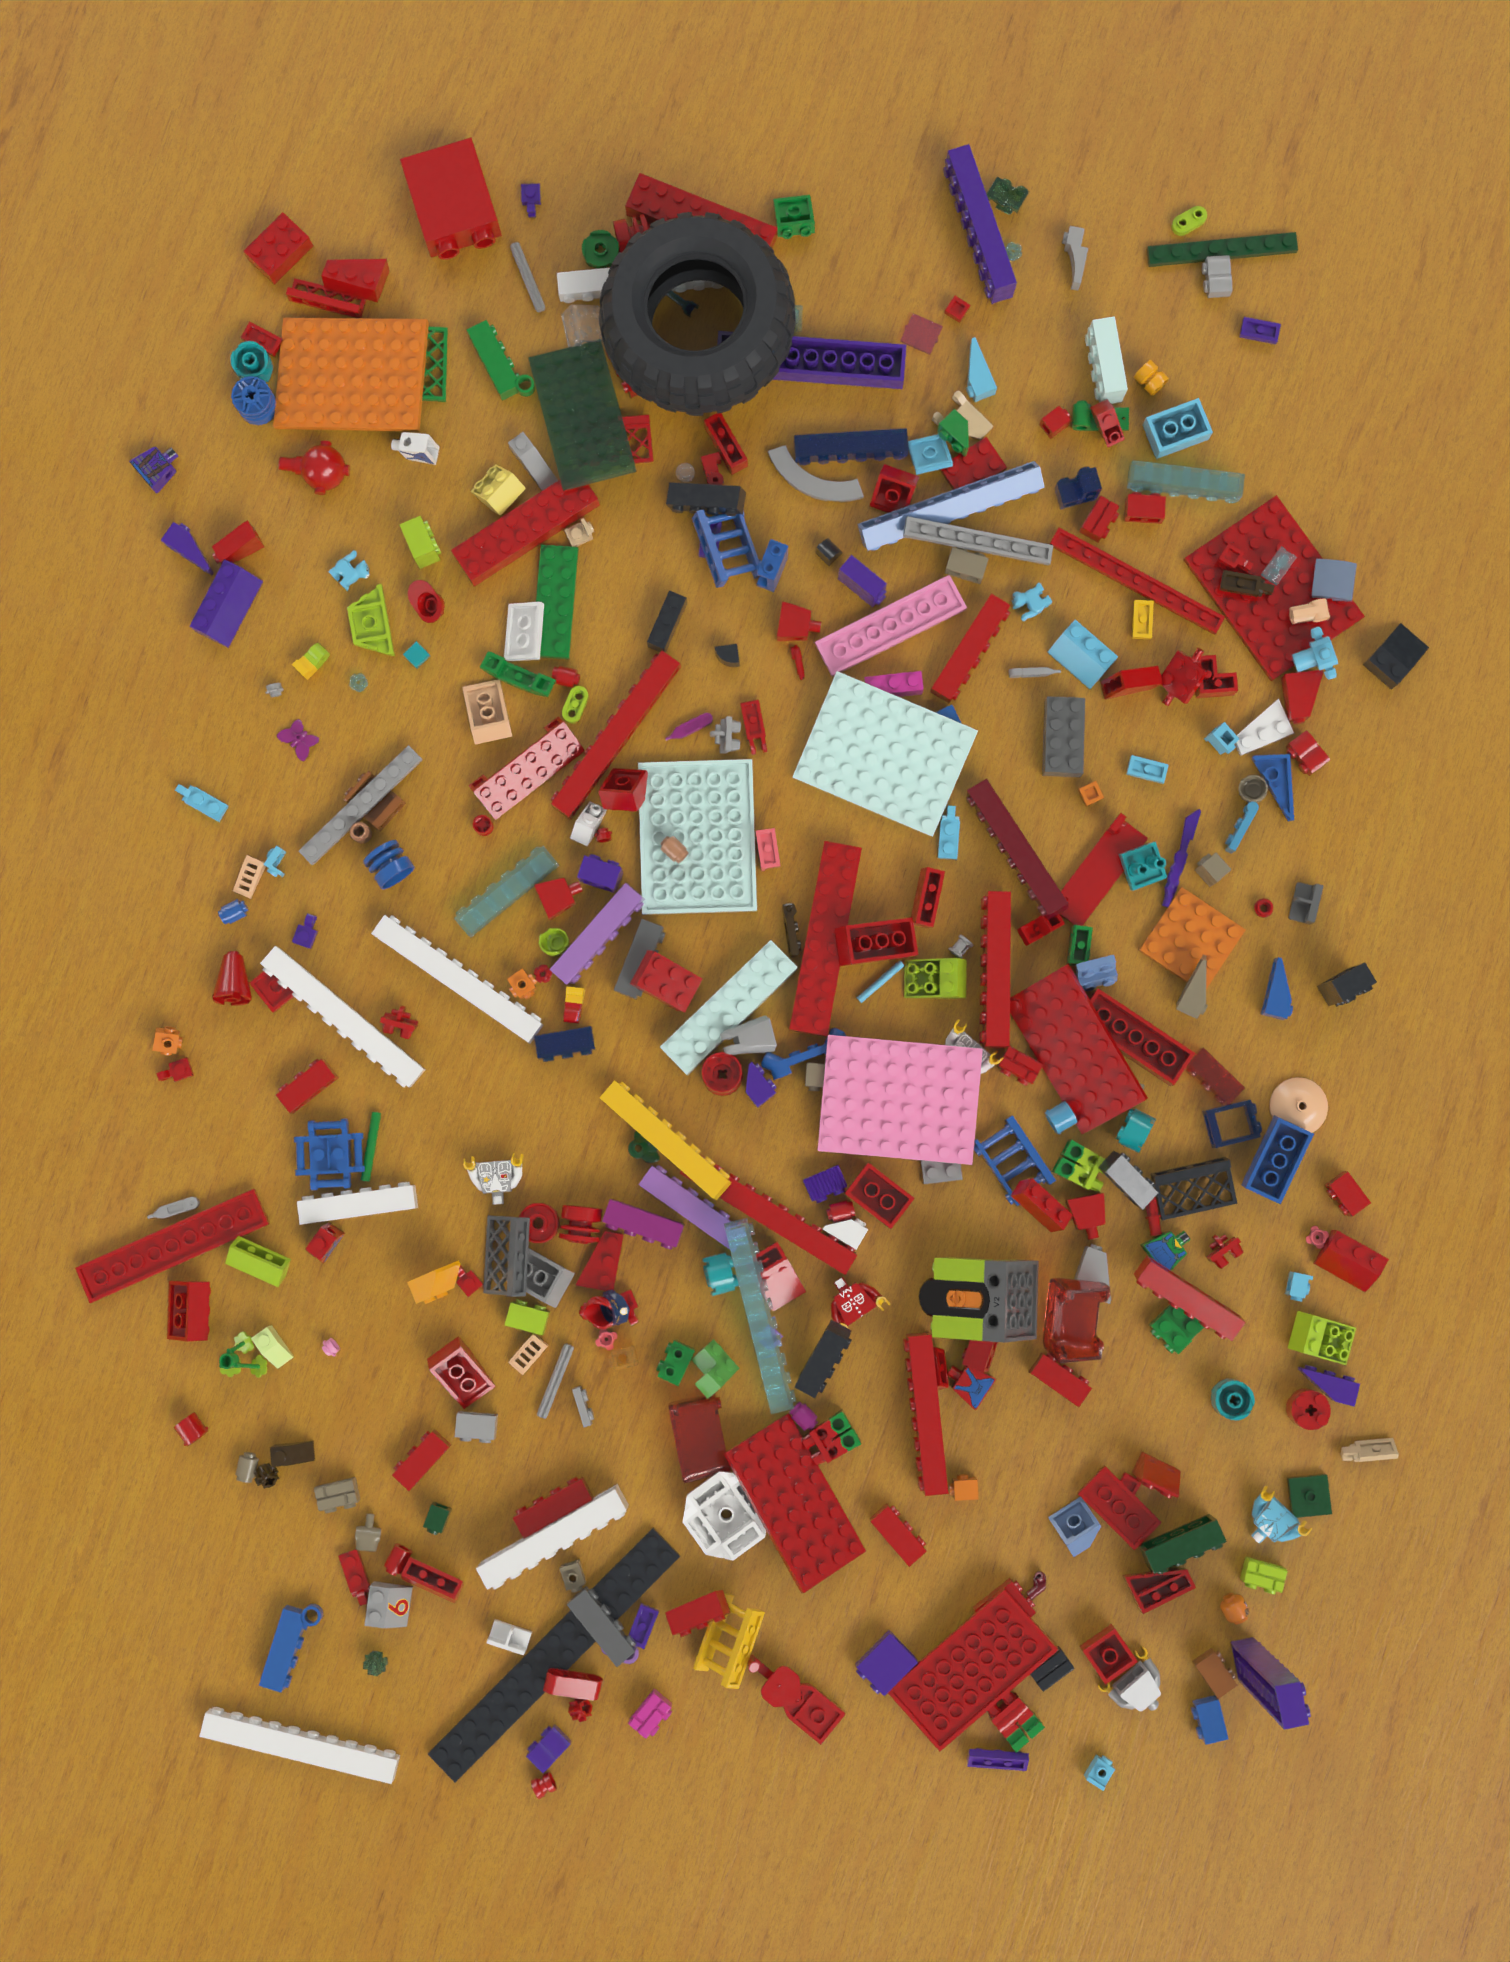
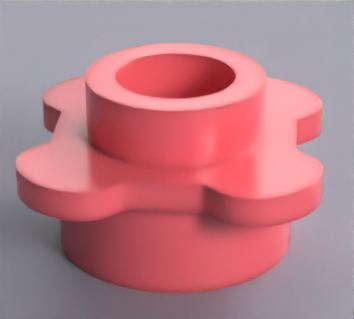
M1312 1226L1309 1236L1306 1237V1242L1308 1244L1312 1243L1316 1245V1248L1321 1249L1324 1247L1329 1234L1327 1231L1319 1230L1317 1226Z
M600 1329L599 1338L595 1341L596 1345L612 1350L614 1348V1340L618 1337L617 1333H611L607 1329Z

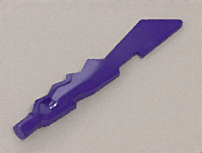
M1197 809L1185 818L1180 850L1175 853L1174 863L1171 865V871L1167 876L1165 896L1162 904L1164 907L1168 908L1175 896L1180 882L1179 878L1188 857L1186 852L1190 840H1193L1201 814L1200 809Z

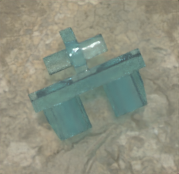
M1281 546L1261 575L1277 586L1297 557Z

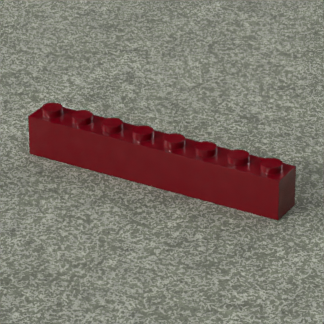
M987 778L967 790L968 797H966L968 804L971 808L975 807L979 821L986 824L988 827L986 828L987 833L991 838L994 837L996 839L998 850L1001 854L1005 853L1008 858L1006 861L1009 867L1015 869L1018 873L1016 877L1021 885L1025 884L1028 890L1026 892L1029 898L1037 902V909L1041 916H1046L1049 920L1068 909L1067 900Z

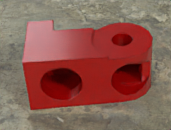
M716 452L701 456L707 484L724 485V478L719 473L717 466L721 464L720 453Z

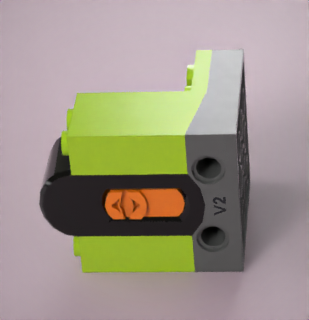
M957 1257L934 1258L932 1265L934 1278H929L923 1282L918 1295L922 1310L927 1315L933 1317L930 1327L932 1337L1003 1343L1037 1339L1039 1261Z

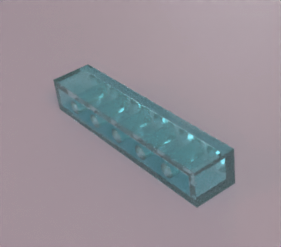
M1132 460L1129 465L1127 488H1131L1135 492L1147 490L1151 493H1169L1171 496L1188 495L1189 498L1193 499L1205 497L1210 501L1221 499L1227 503H1236L1243 496L1245 474Z
M538 846L530 852V857L526 860L524 858L516 863L514 870L511 872L509 870L500 877L501 880L498 883L490 884L485 889L487 892L482 896L477 895L471 900V905L467 908L462 907L456 912L457 916L454 919L470 938L559 866L544 846L541 848Z

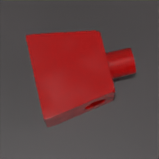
M782 601L777 641L808 640L809 631L820 633L822 621L811 620V610Z
M565 878L534 885L549 920H553L576 904L573 896L583 892L579 881L568 885Z
M1104 1193L1065 1200L1069 1212L1073 1214L1072 1220L1077 1230L1085 1229L1088 1240L1099 1238L1097 1226L1105 1225L1106 1223Z

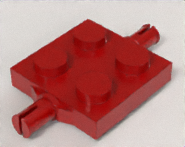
M1197 648L1192 657L1186 655L1181 650H1177L1162 673L1163 684L1161 685L1168 692L1162 701L1166 706L1170 705L1174 697L1184 704H1188L1204 680L1208 671L1198 662L1204 653L1202 649Z

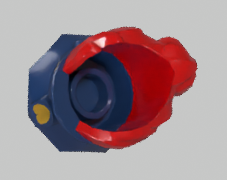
M611 1289L603 1292L602 1297H591L588 1303H583L579 1314L582 1319L588 1320L594 1327L605 1330L615 1324L620 1325L627 1322L630 1308L624 1297Z

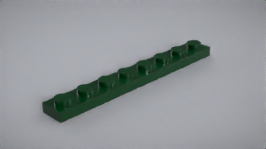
M1296 232L1148 246L1149 267L1205 262L1206 258L1211 256L1229 255L1230 259L1292 254L1297 253L1298 243Z

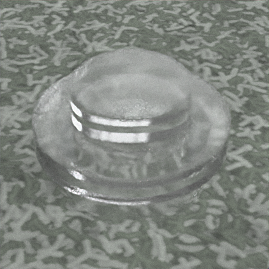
M683 463L677 467L676 476L680 481L689 482L694 478L695 470L692 465Z

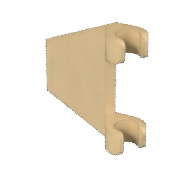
M960 391L954 393L952 399L961 406L957 411L968 420L969 437L981 440L994 426ZM936 412L932 417V421L936 425H939L944 419L939 412Z

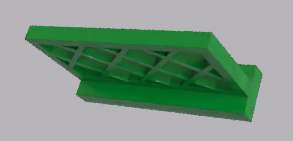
M429 326L428 332L430 333L428 334V339L435 347L429 352L426 350V358L429 357L434 365L429 370L425 368L424 378L428 375L434 383L428 388L423 385L425 391L423 392L422 401L446 402L448 328ZM435 333H444V339L439 343L431 336ZM437 349L443 354V358L438 362L431 356ZM436 367L443 372V375L438 380L431 374ZM437 385L442 390V396H434L430 390Z

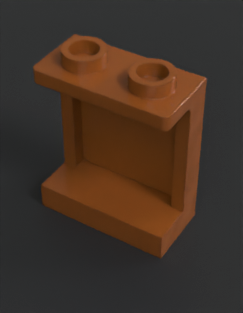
M370 771L361 774L357 780L358 783L346 791L344 800L349 803L375 776ZM390 791L364 818L381 832L406 803L394 792Z

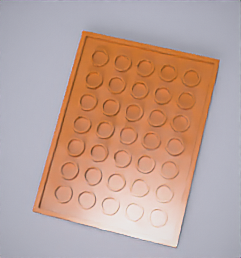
M283 318L281 336L283 340L280 347L273 427L275 429L419 432L429 321L427 319Z

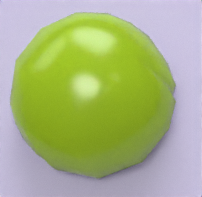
M548 928L545 933L540 934L538 942L541 950L553 957L562 955L570 944L566 932L560 928Z

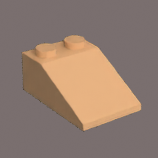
M500 680L462 687L475 744L512 737Z

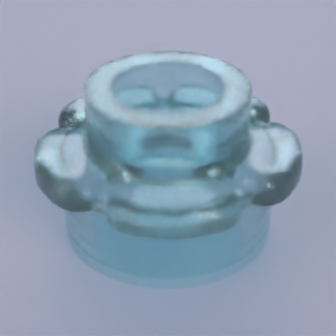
M1010 242L1005 247L1010 261H1015L1022 256L1020 244Z
M353 674L350 677L349 686L351 689L361 692L367 687L368 680L364 674Z

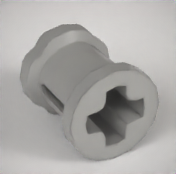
M960 934L958 941L948 950L957 958L962 959L963 954L973 944Z

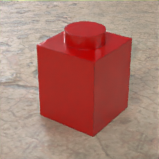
M1059 405L1041 418L1039 425L1048 437L1052 439L1069 426L1071 421L1070 414Z

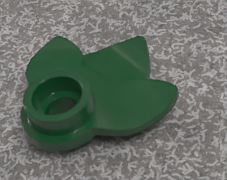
M635 1131L634 1140L628 1146L629 1154L636 1159L642 1158L646 1163H654L660 1160V1156L657 1153L658 1149L640 1133ZM636 1145H639L641 1147L640 1152H637L635 1150Z

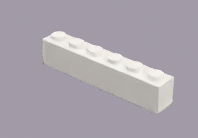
M410 1182L398 1183L396 1188H391V1185L379 1186V1190L372 1191L371 1187L362 1188L360 1193H352V1190L341 1191L339 1196H333V1193L321 1194L322 1198L314 1199V1195L302 1197V1201H297L300 1225L418 1208L415 1185H410Z

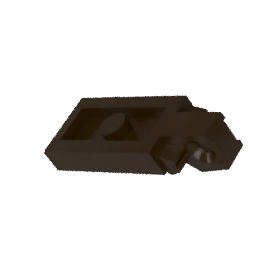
M1223 570L1219 590L1262 597V594L1272 595L1274 585L1265 583V579H1261L1260 576Z
M794 903L783 904L789 957H797L799 951H801V942L796 937V933L799 932L798 923L793 918L797 910Z

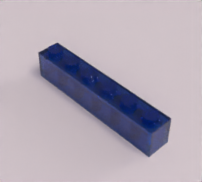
M907 428L794 435L795 462L800 465H809L811 462H818L819 464H827L829 461L845 463L848 460L863 462L873 458L877 461L889 457L903 459L908 455Z

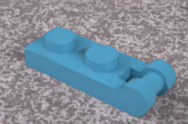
M1250 802L1244 807L1243 818L1239 817L1235 823L1234 828H1236V831L1233 835L1230 834L1225 842L1227 845L1225 851L1231 854L1236 851L1259 809V805L1256 802Z

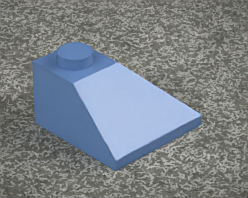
M1081 1497L1048 1517L1073 1557L1091 1546L1101 1528L1100 1523Z

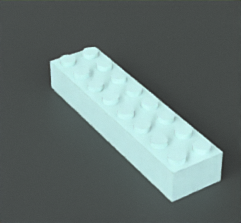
M770 940L660 1048L688 1076L724 1041H721L720 1034L742 1024L798 967Z

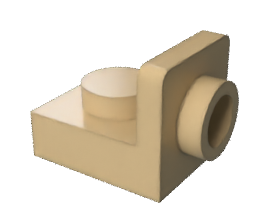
M582 518L580 523L564 530L572 547H578L593 539L592 533L594 529L590 521L586 523L585 519Z

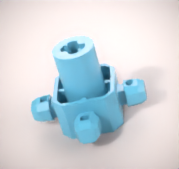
M1318 626L1311 629V636L1315 641L1309 643L1310 648L1292 654V658L1297 672L1317 666L1318 670L1325 669L1324 674L1330 680L1337 675L1333 665L1338 664V660L1330 637H1322L1324 634Z

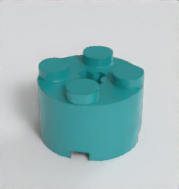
M245 341L240 343L231 354V366L240 380L248 376L259 377L265 382L270 380L273 372V363L267 351L261 345L254 341Z
M1136 1108L1135 1110L1130 1109L1124 1121L1128 1124L1126 1127H1121L1115 1139L1119 1140V1144L1139 1153L1156 1118Z
M721 1253L702 1258V1262H706L703 1269L707 1285L713 1289L710 1292L711 1296L734 1291L735 1287L739 1286L737 1276L732 1274L731 1268L734 1267L731 1256Z
M1224 1379L1218 1382L1211 1390L1212 1406L1221 1416L1230 1420H1242L1251 1413L1255 1398L1252 1390L1245 1383L1236 1379ZM1232 1395L1236 1397L1233 1400L1234 1403L1229 1402Z

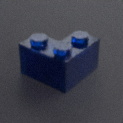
M1083 467L1079 469L1075 478L1069 479V477L1058 480L1054 489L1060 510L1097 500L1102 486L1096 467Z

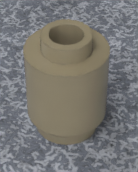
M244 1452V1455L239 1456L235 1473L237 1475L236 1480L245 1483L252 1482V1479L255 1478L254 1472L257 1470L259 1458L255 1457L256 1454Z

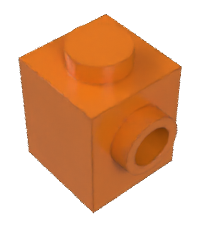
M959 1474L957 1478H952V1484H949L950 1496H953L955 1501L979 1500L977 1478L969 1477L968 1474Z

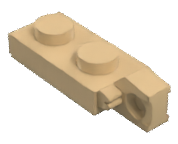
M1386 1438L1355 1441L1349 1447H1342L1340 1455L1342 1461L1354 1460V1462L1398 1459L1399 1453L1394 1439Z

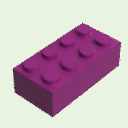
M614 1199L609 1200L602 1222L606 1223L605 1227L613 1230L618 1228L624 1229V1234L633 1237L639 1234L643 1236L642 1240L654 1243L655 1240L661 1242L660 1246L667 1249L678 1246L685 1226L683 1223Z

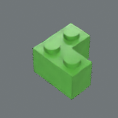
M714 1339L691 1359L704 1374L695 1385L707 1399L740 1369Z

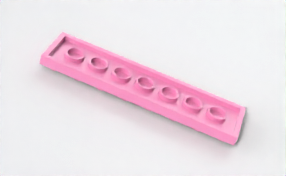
M948 575L816 641L815 645L833 677L837 671L843 672L965 611L967 607L951 576Z

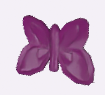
M299 719L292 724L290 729L281 730L277 734V738L285 743L292 742L290 744L292 748L296 745L295 752L301 761H305L308 757L309 747L319 742L318 737L307 735V731H303V724Z

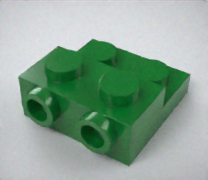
M810 195L773 199L778 237L790 239L794 235L808 237L811 233H815V220Z
M1169 1305L1149 1324L1152 1328L1150 1332L1157 1339L1161 1338L1165 1342L1163 1346L1171 1354L1173 1352L1180 1354L1204 1327L1197 1318L1191 1319L1183 1313L1184 1310L1180 1307L1175 1309Z

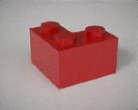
M1216 655L1200 657L1198 662L1208 673L1195 692L1196 698L1234 696L1238 692L1237 672L1218 673Z

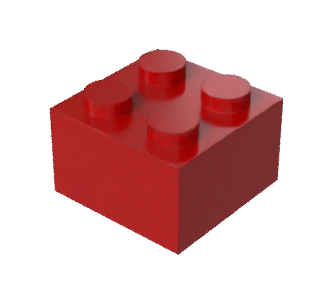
M1112 1624L1080 1645V1648L1105 1685L1138 1662Z

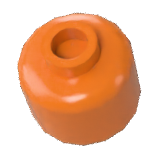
M1234 1593L1226 1594L1220 1604L1221 1611L1226 1620L1234 1624L1245 1622L1250 1611L1243 1596Z

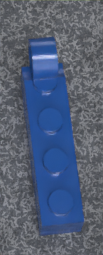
M310 1604L304 1610L290 1605H286L283 1608L259 1686L280 1693L289 1687L292 1676H290L291 1669L295 1668L298 1661L296 1653L298 1649H301L304 1642V1637H302L303 1631L307 1630L308 1626L317 1625L323 1617V1610L319 1605ZM309 1609L317 1612L318 1619L316 1621H311L307 1618V1611Z

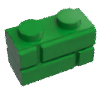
M1073 925L1071 927L1067 964L1076 966V964L1089 961L1093 927Z

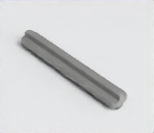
M515 242L510 245V248L536 312L544 311V302L520 244Z
M564 1344L538 1409L537 1416L546 1419L574 1350V1347L570 1344Z

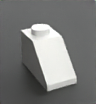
M858 1218L855 1221L850 1219L823 1227V1230L854 1249L858 1248L868 1231L865 1228L866 1223Z

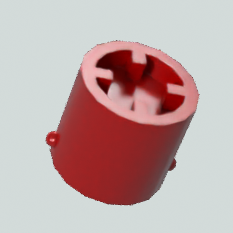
M195 1412L174 1427L177 1434L183 1440L184 1446L187 1447L208 1432V1427H205Z

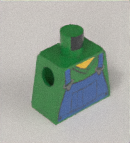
M1166 1231L1142 1243L1141 1247L1149 1257L1172 1270L1187 1255L1183 1245L1191 1239L1185 1231H1182L1177 1236L1171 1231Z

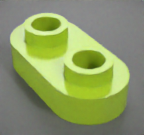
M1194 206L1176 216L1172 222V231L1178 236H1183L1202 226L1207 219L1206 209L1202 206ZM1195 213H1200L1201 216L1197 217ZM1179 222H1184L1185 225L1181 226Z
M575 686L570 690L562 710V716L568 723L578 722L589 699L588 692L584 687ZM578 694L583 695L582 699L580 700L576 699V696ZM571 711L576 713L574 717L569 716Z

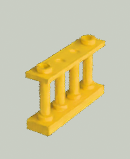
M724 1593L731 1613L743 1619L740 1630L725 1623L726 1619L714 1623V1620L709 1622L693 1669L708 1671L710 1668L723 1676L722 1686L739 1689L765 1612L753 1608H747L745 1611L732 1604L734 1595ZM722 1630L736 1638L733 1649L719 1642ZM715 1650L730 1657L726 1668L712 1661Z

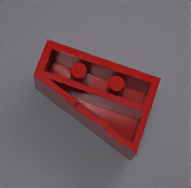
M333 259L326 261L321 277L324 288L378 303L389 274L387 259Z
M1184 1567L1169 1569L1163 1574H1154L1151 1571L1122 1575L1142 1614L1196 1588L1188 1570Z

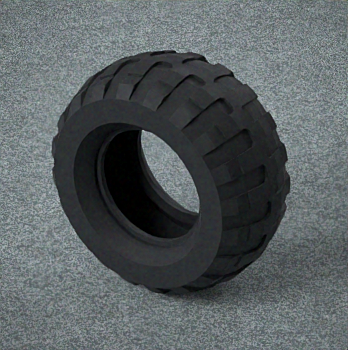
M692 212L677 214L678 218L667 221L662 218L651 223L648 230L642 234L640 232L636 233L628 241L624 251L618 253L608 271L609 275L600 293V331L605 350L616 373L629 384L637 395L650 402H655L660 408L674 413L680 411L692 416H703V413L717 411V414L731 410L734 405L750 401L758 394V390L763 386L766 387L779 372L780 365L790 352L795 330L794 292L787 270L783 263L775 256L774 250L758 234L754 235L744 224L734 219L732 221L725 220L715 213L706 212L705 216H693ZM702 280L714 282L729 289L742 304L743 314L735 331L719 345L699 351L683 350L664 341L654 330L652 323L655 310L662 298L675 287L687 282Z

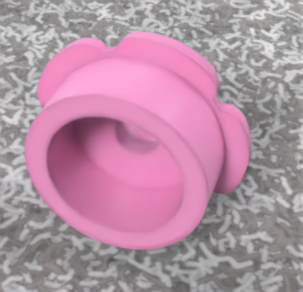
M332 1338L323 1341L324 1346L322 1349L325 1354L336 1356L340 1350L337 1342Z

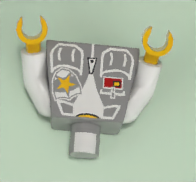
M960 1019L955 1022L954 1028L946 1038L945 1045L983 1049L981 1074L987 1072L995 1064H999L1003 1060V1057L1000 1060L995 1058V1054L998 1051L990 1055L966 1034L964 1030L967 1024L964 1027H959Z
M513 1153L511 1160L476 1163V1166L475 1158L471 1156L472 1162L467 1163L464 1158L463 1165L478 1190L482 1191L483 1194L492 1193V1205L504 1204L503 1192L512 1191L522 1177L523 1154H521L520 1159H516L514 1157L515 1153Z

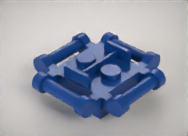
M347 1118L341 1119V1121H308L309 1136L294 1137L297 1155L295 1176L310 1175L311 1190L327 1187L351 1188V1173L365 1172L362 1160L363 1133L349 1134ZM340 1128L342 1130V1134L316 1136V1130ZM354 1139L355 1166L352 1167L351 1140ZM304 1142H309L310 1169H305ZM343 1173V1179L318 1180L319 1174Z

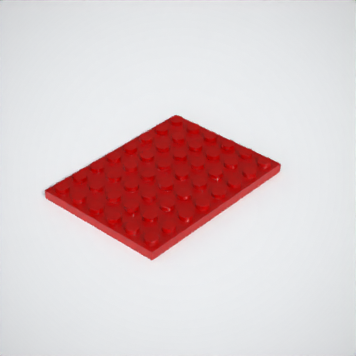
M1277 495L1184 558V562L1223 616H1225L1270 681H1273L1295 666L1292 654L1310 648L1309 643L1315 641L1314 638L1312 639L1311 629L1319 626L1324 634L1322 637L1329 636L1330 640H1332L1365 617L1353 599L1352 601H1333L1332 598H1312L1316 559L1323 558ZM1228 543L1245 552L1242 558L1253 563L1248 573L1249 575L1260 576L1261 579H1265V583L1274 585L1272 595L1262 594V597H1253L1219 590L1223 570L1247 574L1240 570L1238 566L1235 570H1232L1218 562ZM1318 599L1327 600L1330 614L1329 619L1321 622L1308 621L1292 624L1290 621V607L1309 604Z

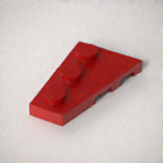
M604 1231L575 1284L576 1286L604 1291L614 1290L624 1234Z

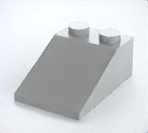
M528 1248L526 1292L556 1308L574 1273Z

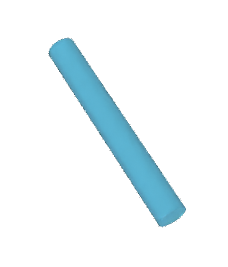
M899 960L856 998L860 1003L864 1002L905 965Z

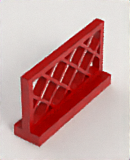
M649 415L574 421L579 469L654 462ZM639 429H647V437L643 442L635 436ZM620 431H626L630 434L624 443L616 437ZM602 432H607L611 436L605 445L597 439ZM580 434H588L593 439L585 446L580 442ZM632 437L640 443L634 452L626 446ZM613 439L622 445L616 453L608 448ZM595 440L603 446L597 455L589 450V447ZM644 446L649 450V458H640L636 453ZM623 448L632 453L628 460H622L617 456ZM605 449L613 455L608 462H604L599 458ZM586 451L595 457L591 463L582 464V456Z

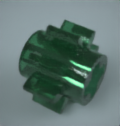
M372 1651L369 1655H365L363 1669H368V1675L378 1676L382 1672H386L388 1658H383V1652Z

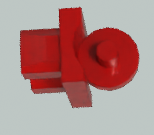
M402 1005L399 1010L392 1009L391 1013L385 1012L384 1016L380 1019V1023H383V1033L393 1034L395 1027L401 1028L400 1037L409 1039L412 1036L413 1031L418 1027L419 1021L410 1019L411 1013L405 1012L406 1007Z
M1214 1234L1212 1236L1214 1242L1209 1247L1211 1250L1217 1246L1219 1248L1206 1256V1258L1219 1269H1222L1229 1264L1224 1257L1225 1253L1229 1251L1234 1258L1244 1253L1239 1244L1241 1243L1240 1239L1233 1237L1223 1244L1228 1239L1227 1236L1224 1234L1219 1238Z

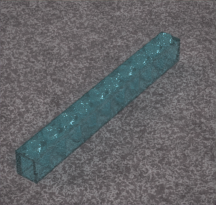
M747 1218L725 1223L724 1227L771 1414L794 1409L793 1402L796 1401L794 1390H790L788 1385L792 1383L789 1371L785 1372L784 1369L787 1361L785 1353H780L779 1347L783 1345L780 1334L776 1335L774 1328H778L776 1317H771L770 1310L773 1309L771 1297H766L765 1291L769 1289L766 1279L762 1280L761 1272H764L762 1261H757L756 1254L759 1253L757 1241L753 1242L751 1236L755 1234L753 1224H748Z

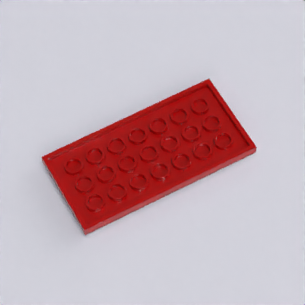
M1069 964L1010 998V1014L1036 1058L1043 1064L1042 1068L1062 1102L1066 1101L1077 1119L1076 1125L1082 1135L1148 1099Z
M788 1413L723 1454L801 1593H805L865 1553L866 1550L821 1469L813 1461L812 1453L804 1446L802 1442L803 1437Z
M1003 1588L922 1658L888 1694L940 1752L1057 1652L1058 1647L1012 1595Z

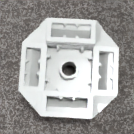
M718 1471L687 1494L683 1523L705 1555L733 1561L765 1538L766 1529L734 1473ZM729 1509L732 1512V1516L725 1519L721 1516V1511Z

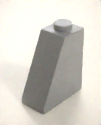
M1093 1244L1090 1247L1085 1246L1070 1290L1110 1304L1111 1294L1107 1254L1102 1252V1247Z

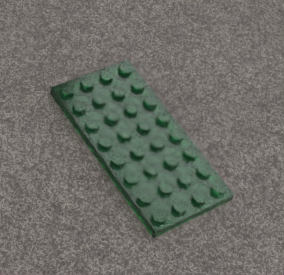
M601 339L529 357L563 491L637 472Z

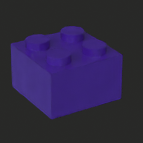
M590 854L588 857L584 855L577 878L581 883L616 894L623 870L619 863L608 860V862H604L599 856Z

